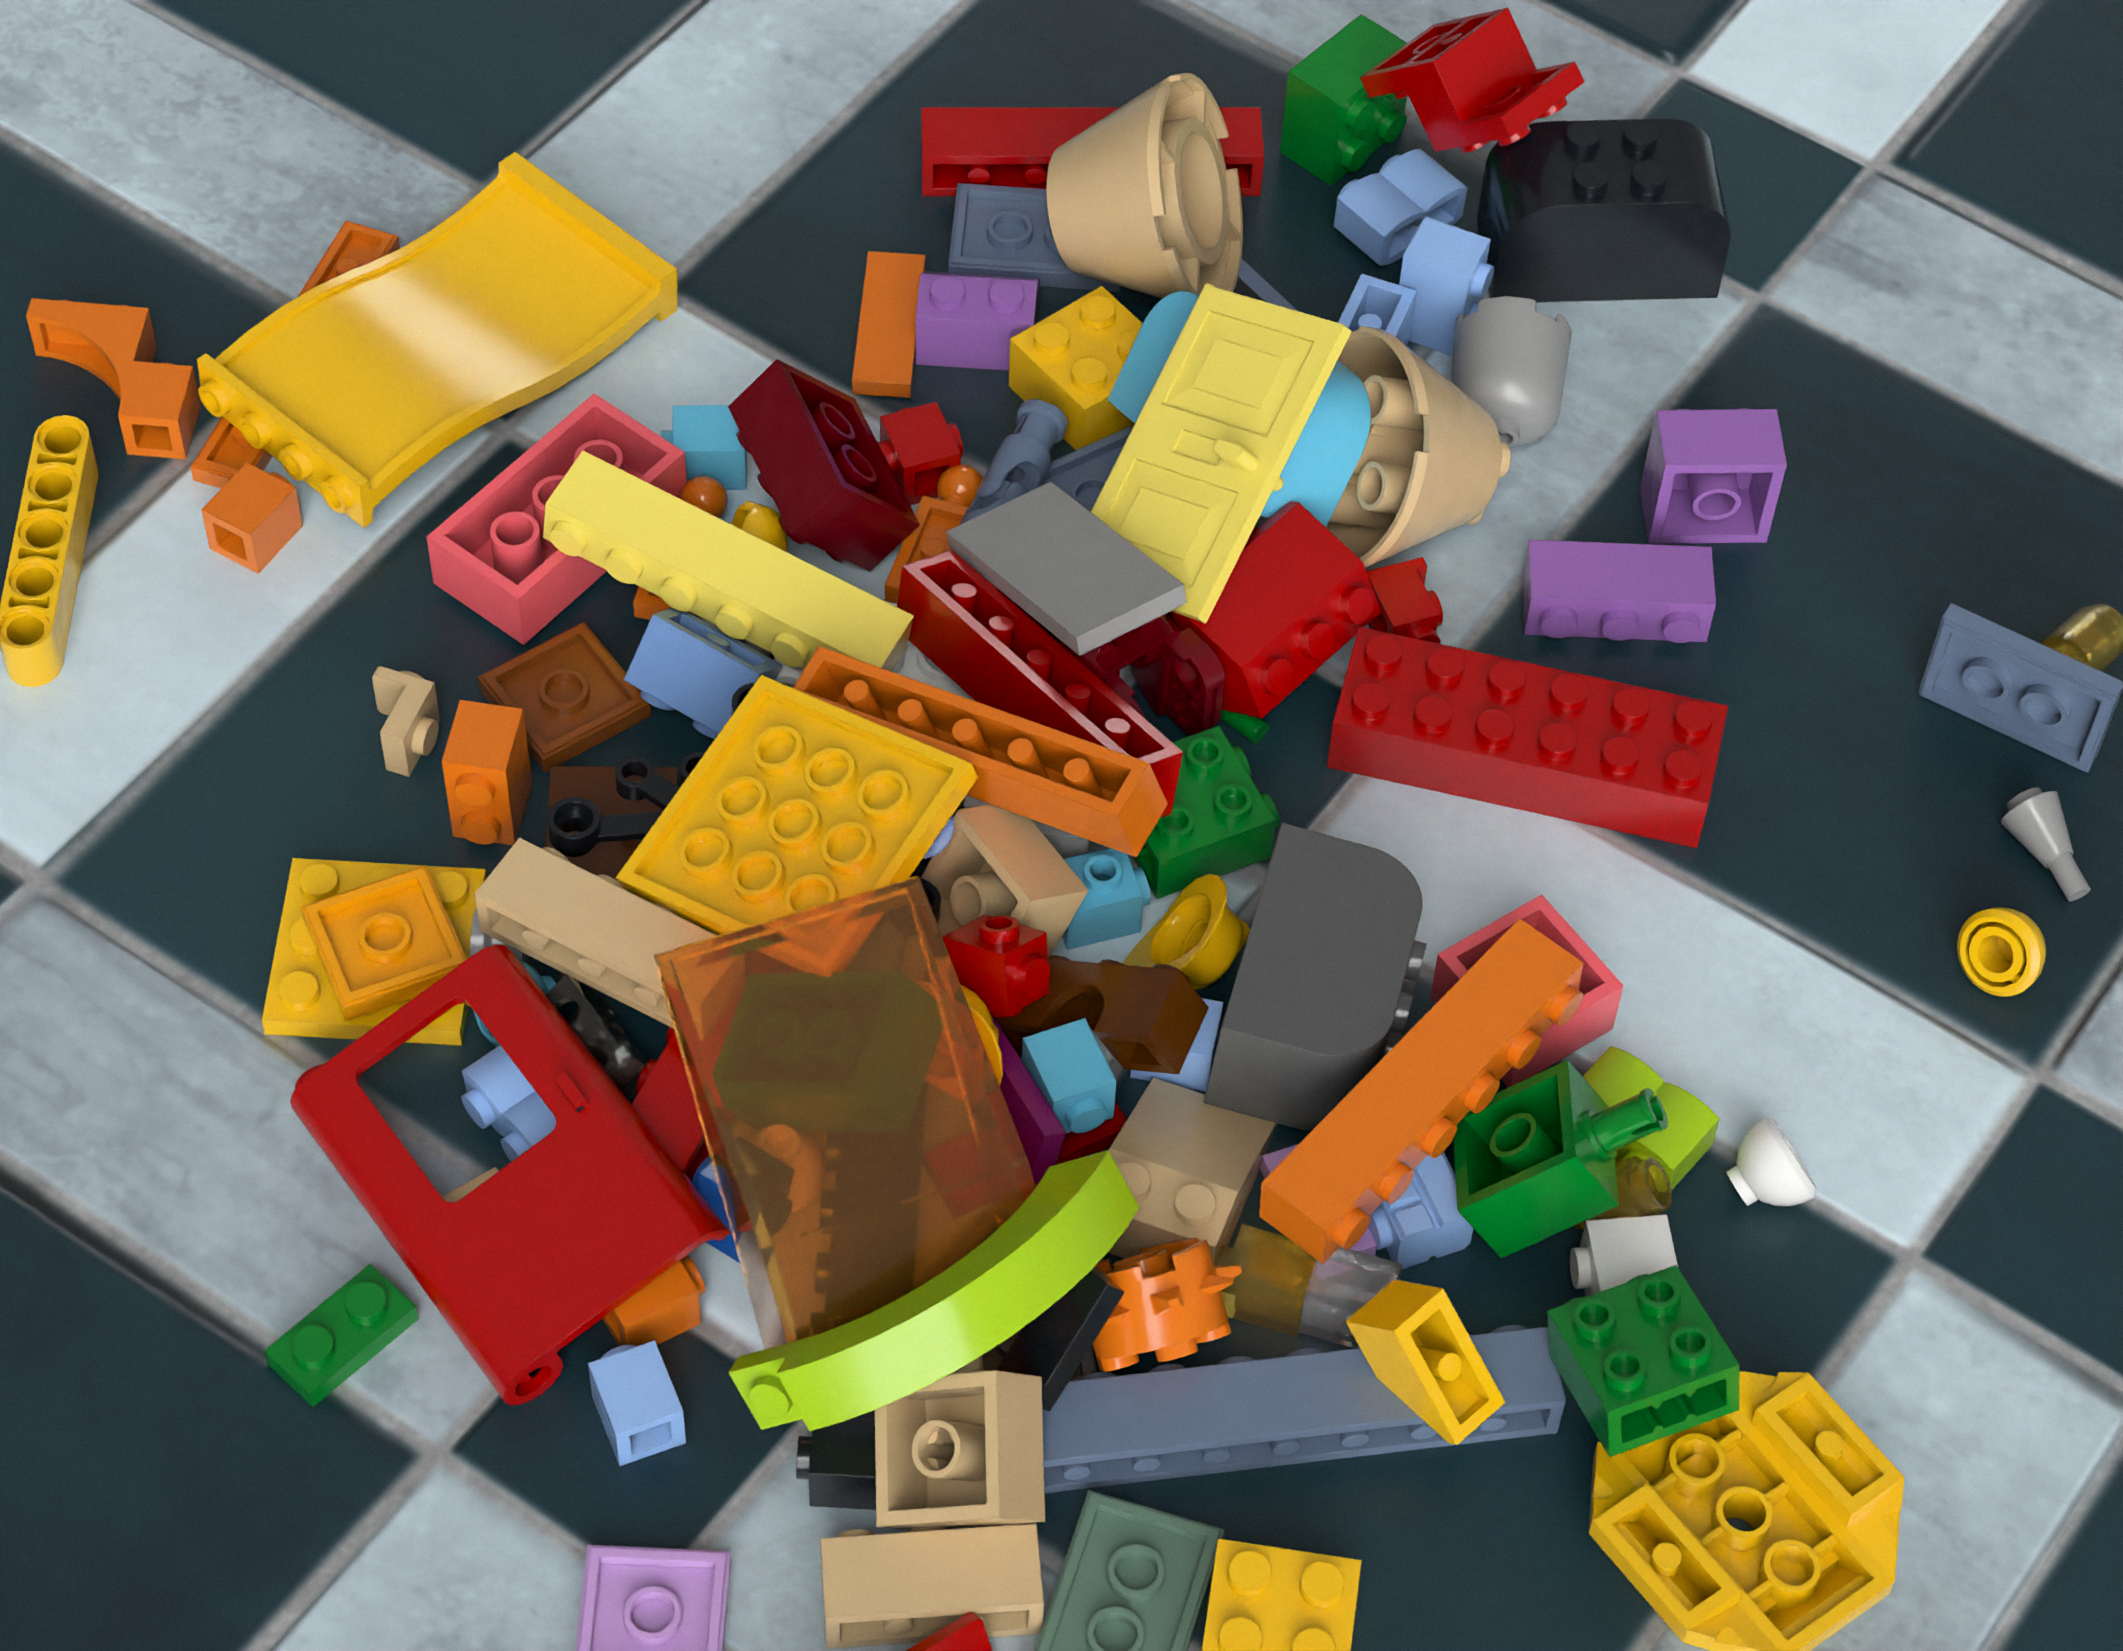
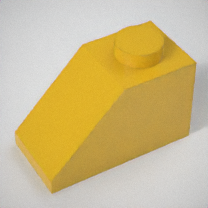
M1394 1279L1345 1321L1376 1378L1449 1444L1458 1445L1505 1403L1443 1288Z

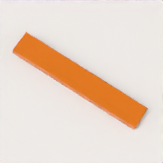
M345 221L298 297L317 285L399 250V237ZM221 417L190 467L194 481L221 489L246 462L264 471L273 456L263 448H254L247 442L238 428L224 417Z

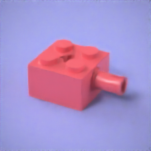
M1542 894L1440 952L1437 956L1430 998L1436 1004L1519 918L1583 962L1579 991L1583 993V998L1578 1009L1564 1025L1558 1026L1553 1023L1541 1036V1044L1527 1065L1520 1070L1513 1066L1501 1078L1507 1087H1511L1538 1074L1612 1030L1624 987Z

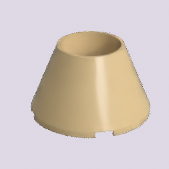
M1180 73L1168 76L1068 140L1053 152L1049 162L1046 183L1049 222L1058 252L1066 266L1074 273L1162 299L1169 294L1179 291L1200 295L1204 285L1207 283L1213 284L1219 289L1230 292L1234 291L1241 265L1243 244V214L1237 168L1226 170L1219 139L1229 137L1227 126L1211 91L1196 75Z

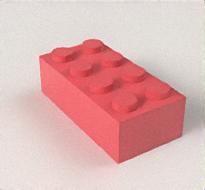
M595 393L427 536L433 584L523 645L607 572L606 569L580 556L574 557L564 554L552 542L543 538L546 502L582 451L677 498L680 497L681 490L687 483L684 451Z

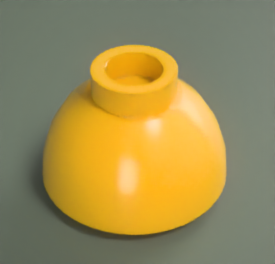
M1993 907L1979 911L1966 920L1958 935L1957 954L1964 973L1975 986L1988 994L2008 997L2025 991L2037 980L2045 963L2046 944L2041 930L2026 914L2011 908Z

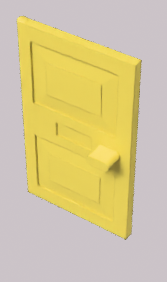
M1210 283L1204 285L1091 510V513L1184 584L1187 603L1172 610V612L1205 624L1207 623L1272 491L1280 490L1284 484V480L1280 475L1352 332L1344 324L1219 289Z

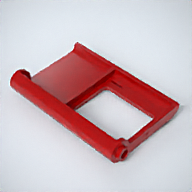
M506 945L489 946L475 953L326 1063L305 1071L298 1078L290 1099L291 1107L503 1401L511 1406L521 1405L533 1400L554 1384L563 1369L562 1359L557 1354L559 1350L699 1245L714 1239L721 1241L731 1233L516 955ZM464 1003L474 1010L555 1116L556 1126L550 1134L465 1197L456 1202H447L441 1197L362 1090L360 1077L368 1068L453 1006ZM582 1106L583 1109L577 1112V1109ZM542 1367L533 1378L529 1375L530 1372Z

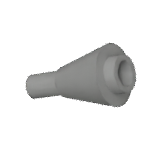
M2034 787L2012 798L2006 805L2009 812L2002 818L2001 824L2045 868L2050 869L2069 902L2085 896L2090 892L2091 888L2072 857L2074 852L2058 792L2047 791L2043 793L2039 787Z

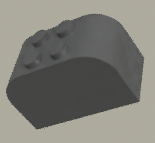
M1281 823L1222 1023L1205 1095V1104L1288 1127L1312 1131L1401 1040L1427 943L1415 940L1422 913L1420 887L1412 873L1399 860L1384 851L1370 846Z

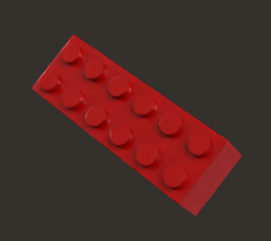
M1358 627L1333 720L1327 768L1697 848L1709 805L1728 705Z

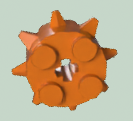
M1198 1238L1176 1240L1140 1249L1141 1254L1114 1263V1271H1112L1109 1259L1098 1262L1095 1266L1125 1292L1093 1342L1100 1371L1108 1372L1128 1367L1140 1361L1138 1354L1155 1351L1158 1362L1174 1360L1197 1352V1343L1208 1342L1229 1335L1231 1329L1221 1290L1232 1285L1233 1278L1242 1273L1241 1266H1214L1207 1240L1199 1242Z

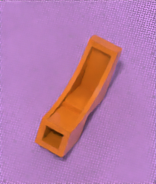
M31 298L26 318L36 356L51 357L77 365L100 378L112 389L120 400L118 418L127 455L186 460L201 407L193 366L153 363L157 345L149 308Z

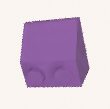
M933 271L922 272L920 274L916 310V365L1009 371L1010 339L1036 324L1040 278Z

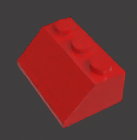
M1290 501L1250 535L1206 624L1171 611L1176 625L1182 631L1190 627L1209 645L1220 660L1225 674L1222 710L1257 718H1263L1351 640L1357 634L1358 627H1365L1382 612L1362 560L1306 508L1295 501Z

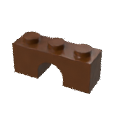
M1052 955L1048 957L1050 965L1049 994L1027 1005L1021 1013L1015 1016L995 1017L1020 1059H1022L1024 1037L1086 1018L1091 1030L1124 1069L1179 1075L1209 1007L1191 986L1189 977L1181 970L1167 964H1156L1154 967L1129 966L1114 960H1102L1100 963L1072 961L1062 956Z

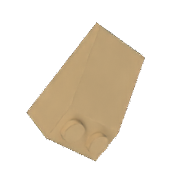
M1153 1077L1109 1149L1140 1208L1127 1229L1107 1253L1125 1259L1141 1254L1140 1249L1176 1240L1198 1238L1199 1242L1207 1240L1213 1265L1220 1266L1259 1172L1261 1157L1268 1150L1277 1128V1123L1205 1104V1094Z

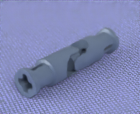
M1030 399L1021 404L1017 411V426L1013 434L1008 435L1001 442L977 489V495L970 508H967L959 525L1040 486L1051 464L1049 453L1054 444L1062 441L1068 425L1065 414L1057 406L1040 399Z

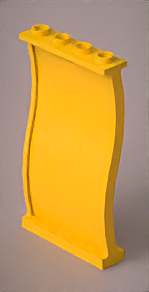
M514 152L498 163V176L487 187L431 231L397 251L317 285L288 302L244 333L215 359L207 353L197 359L200 379L199 397L205 408L212 415L224 417L241 431L250 445L256 449L263 448L281 462L286 472L297 481L304 480L323 496L326 503L337 513L344 512L365 528L373 522L372 513L374 507L413 472L442 450L478 427L557 390L589 370L625 343L653 317L662 322L677 311V268L521 155Z

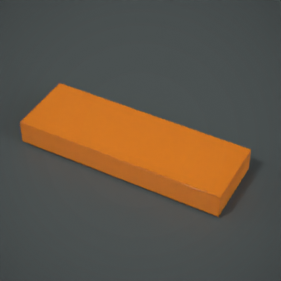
M868 251L852 374V394L911 398L916 355V310L920 274L925 271V255Z

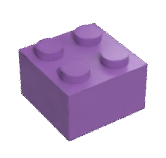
M1677 409L1656 411L1640 484L1648 544L1767 543L1787 467L1777 409Z

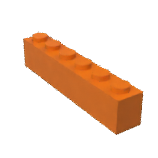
M821 646L817 648L793 687L803 693L972 763L978 779L967 793V796L1136 858L1168 804L1150 763Z
M1519 918L1261 1182L1259 1217L1322 1264L1340 1246L1345 1250L1353 1247L1367 1230L1371 1220L1370 1215L1384 1200L1389 1204L1397 1201L1410 1185L1414 1177V1169L1427 1155L1433 1159L1441 1155L1453 1140L1457 1132V1124L1470 1110L1475 1114L1484 1110L1495 1096L1500 1085L1499 1080L1512 1066L1520 1070L1527 1065L1541 1044V1036L1553 1023L1562 1026L1574 1015L1583 998V993L1579 991L1583 962Z

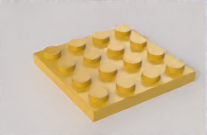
M761 675L618 873L616 880L626 891L652 904L661 905L689 922L805 975L830 979L832 974H844L978 779L972 763Z

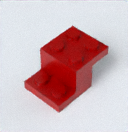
M1508 7L1433 24L1360 77L1369 98L1393 93L1396 99L1409 96L1435 152L1459 147L1461 153L1474 151L1490 141L1497 140L1499 146H1506L1522 139L1531 132L1529 123L1536 118L1547 117L1564 108L1568 104L1566 96L1585 82L1575 61L1537 69Z

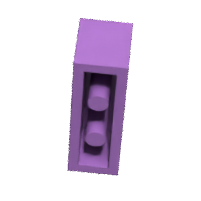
M1528 540L1521 578L1524 635H1539L1552 638H1608L1616 641L1639 639L1664 640L1674 643L1707 642L1716 607L1712 547Z

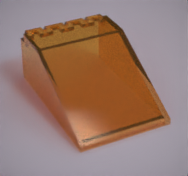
M914 876L653 955L765 1349L804 1339L839 1327L915 1290L951 1267L984 1242L1019 1209L1036 1188L1027 1156L919 877Z

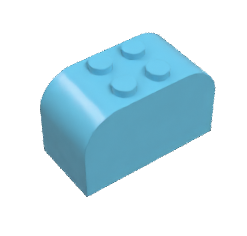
M1187 291L1169 294L1152 308L1144 320L1107 399L1133 423L1136 422L1199 294ZM1337 360L1280 475L1284 480L1282 488L1278 491H1272L1260 516L1270 518L1290 501H1295L1306 508L1325 527L1327 526L1363 453L1371 421L1370 402L1365 386L1359 377Z

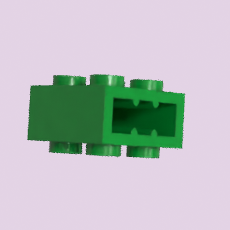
M1220 726L1172 742L1183 751L1172 814L1159 818L1137 858L1133 857L1137 866L1144 870L1148 885L1156 899L1181 891L1195 879L1204 875L1222 876L1272 856L1275 829L1279 828V816L1276 806L1267 793H1259L1251 779L1250 766L1243 750L1239 746H1231Z
M1677 1265L1652 1274L1636 1276L1624 1284L1587 1297L1574 1298L1562 1306L1547 1311L1549 1356L1609 1457L1739 1410V1363Z

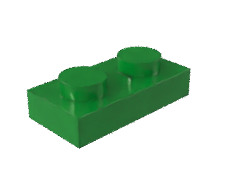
M369 1264L266 1348L264 1353L267 1364L314 1407L418 1320L417 1309L404 1294Z

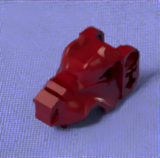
M1013 602L1144 718L1142 710L1132 698L1136 692L1119 677L1120 670L1129 664L1144 698L1156 716L1161 717L1166 714L1190 736L1212 728L1219 723L1225 685L1224 670L1215 652L1190 627L1182 631L1164 614L1079 656Z

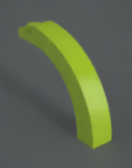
M1109 1150L1050 1166L1030 1196L1001 1227L969 1254L936 1277L901 1298L839 1327L804 1339L738 1356L728 1373L761 1430L803 1419L809 1431H813L876 1410L906 1397L974 1361L1040 1316L1070 1291L1107 1254L1127 1229L1140 1207Z

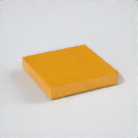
M426 865L301 906L303 920L345 1021L414 998L467 960Z

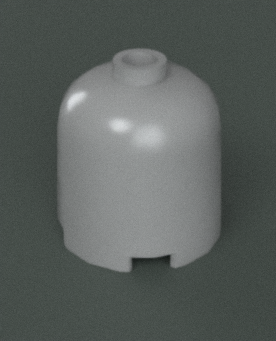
M1502 296L1480 300L1478 302V311L1465 317L1463 314H1460L1456 318L1451 382L1491 415L1498 429L1500 442H1505L1511 448L1513 446L1527 445L1541 439L1556 424L1560 414L1572 330L1563 315L1557 314V317L1553 319L1549 315L1537 312L1535 300Z

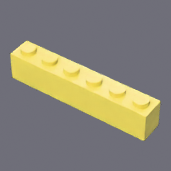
M585 451L580 453L546 502L543 538L552 542L559 551L569 556H580L606 569L616 580L625 584H635L661 597L670 607L682 612L689 611L717 625L724 634L731 638L745 639L771 652L777 660L787 666L805 669L817 648L821 646L893 672L907 649L914 618L913 615Z

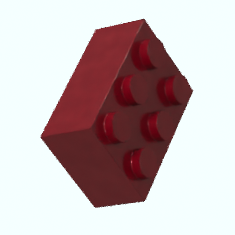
M776 359L728 406L739 429L736 433L737 439L742 447L752 455L760 471L757 479L762 488L773 498L781 514L778 519L783 531L796 543L804 545L807 542L824 550L832 559L839 563L848 561L870 572L920 525L855 398Z

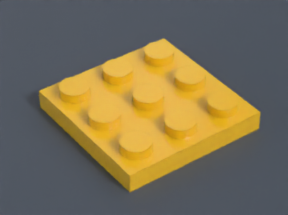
M292 858L262 1015V1024L266 1035L357 1040L413 999L411 998L345 1021L303 920L301 906L424 865ZM427 866L465 956L468 959L470 958L472 921L475 909L477 908L475 892L487 879L486 869ZM463 1003L453 1006L405 1041V1043L462 1046L469 1005Z

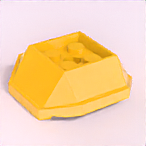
M1739 1371L1738 1411L1612 1457L1608 1456L1600 1441L1597 1443L1593 1456L1589 1535L1683 1643L1710 1651H1811L1890 1594L1895 1582L1900 1510L1902 1508L1905 1477L1809 1372H1778L1777 1376ZM1726 1519H1742L1749 1523L1754 1530H1738L1732 1527Z

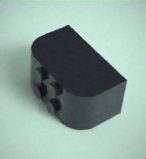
M1678 119L1546 121L1529 124L1531 132L1522 139L1506 146H1499L1497 142L1491 149L1485 164L1477 215L1479 235L1491 239L1487 264L1494 266V274L1488 289L1489 298L1511 296L1535 300L1536 303L1718 298L1731 240V231L1713 146L1708 135L1698 126Z

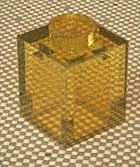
M1242 1224L1234 1248L1222 1245L1215 1266L1240 1265L1242 1270L1241 1274L1233 1278L1232 1285L1221 1290L1227 1316L1298 1337L1316 1281L1319 1261L1286 1236Z

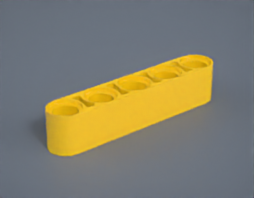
M54 416L45 420L34 434L0 603L1 653L11 680L21 686H42L54 680L63 667L99 476L89 428L84 421L74 416Z

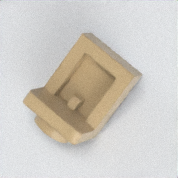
M378 666L372 676L377 710L382 714L388 715L380 731L386 770L410 777L421 755L428 756L437 740L440 716L435 682L425 680L414 672H399Z

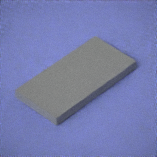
M1051 481L946 531L950 550L957 553L979 574L1079 656L1187 603L1182 582Z

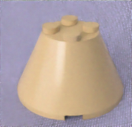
M1360 326V329L1352 331L1338 361L1355 373L1366 388L1371 409L1370 430L1363 453L1326 528L1362 560L1366 568L1463 524L1474 525L1478 523L1482 518L1484 509L1493 496L1498 478L1503 477L1508 472L1511 453L1509 446L1505 442H1500L1498 429L1491 415L1398 338L1387 331L1372 327Z

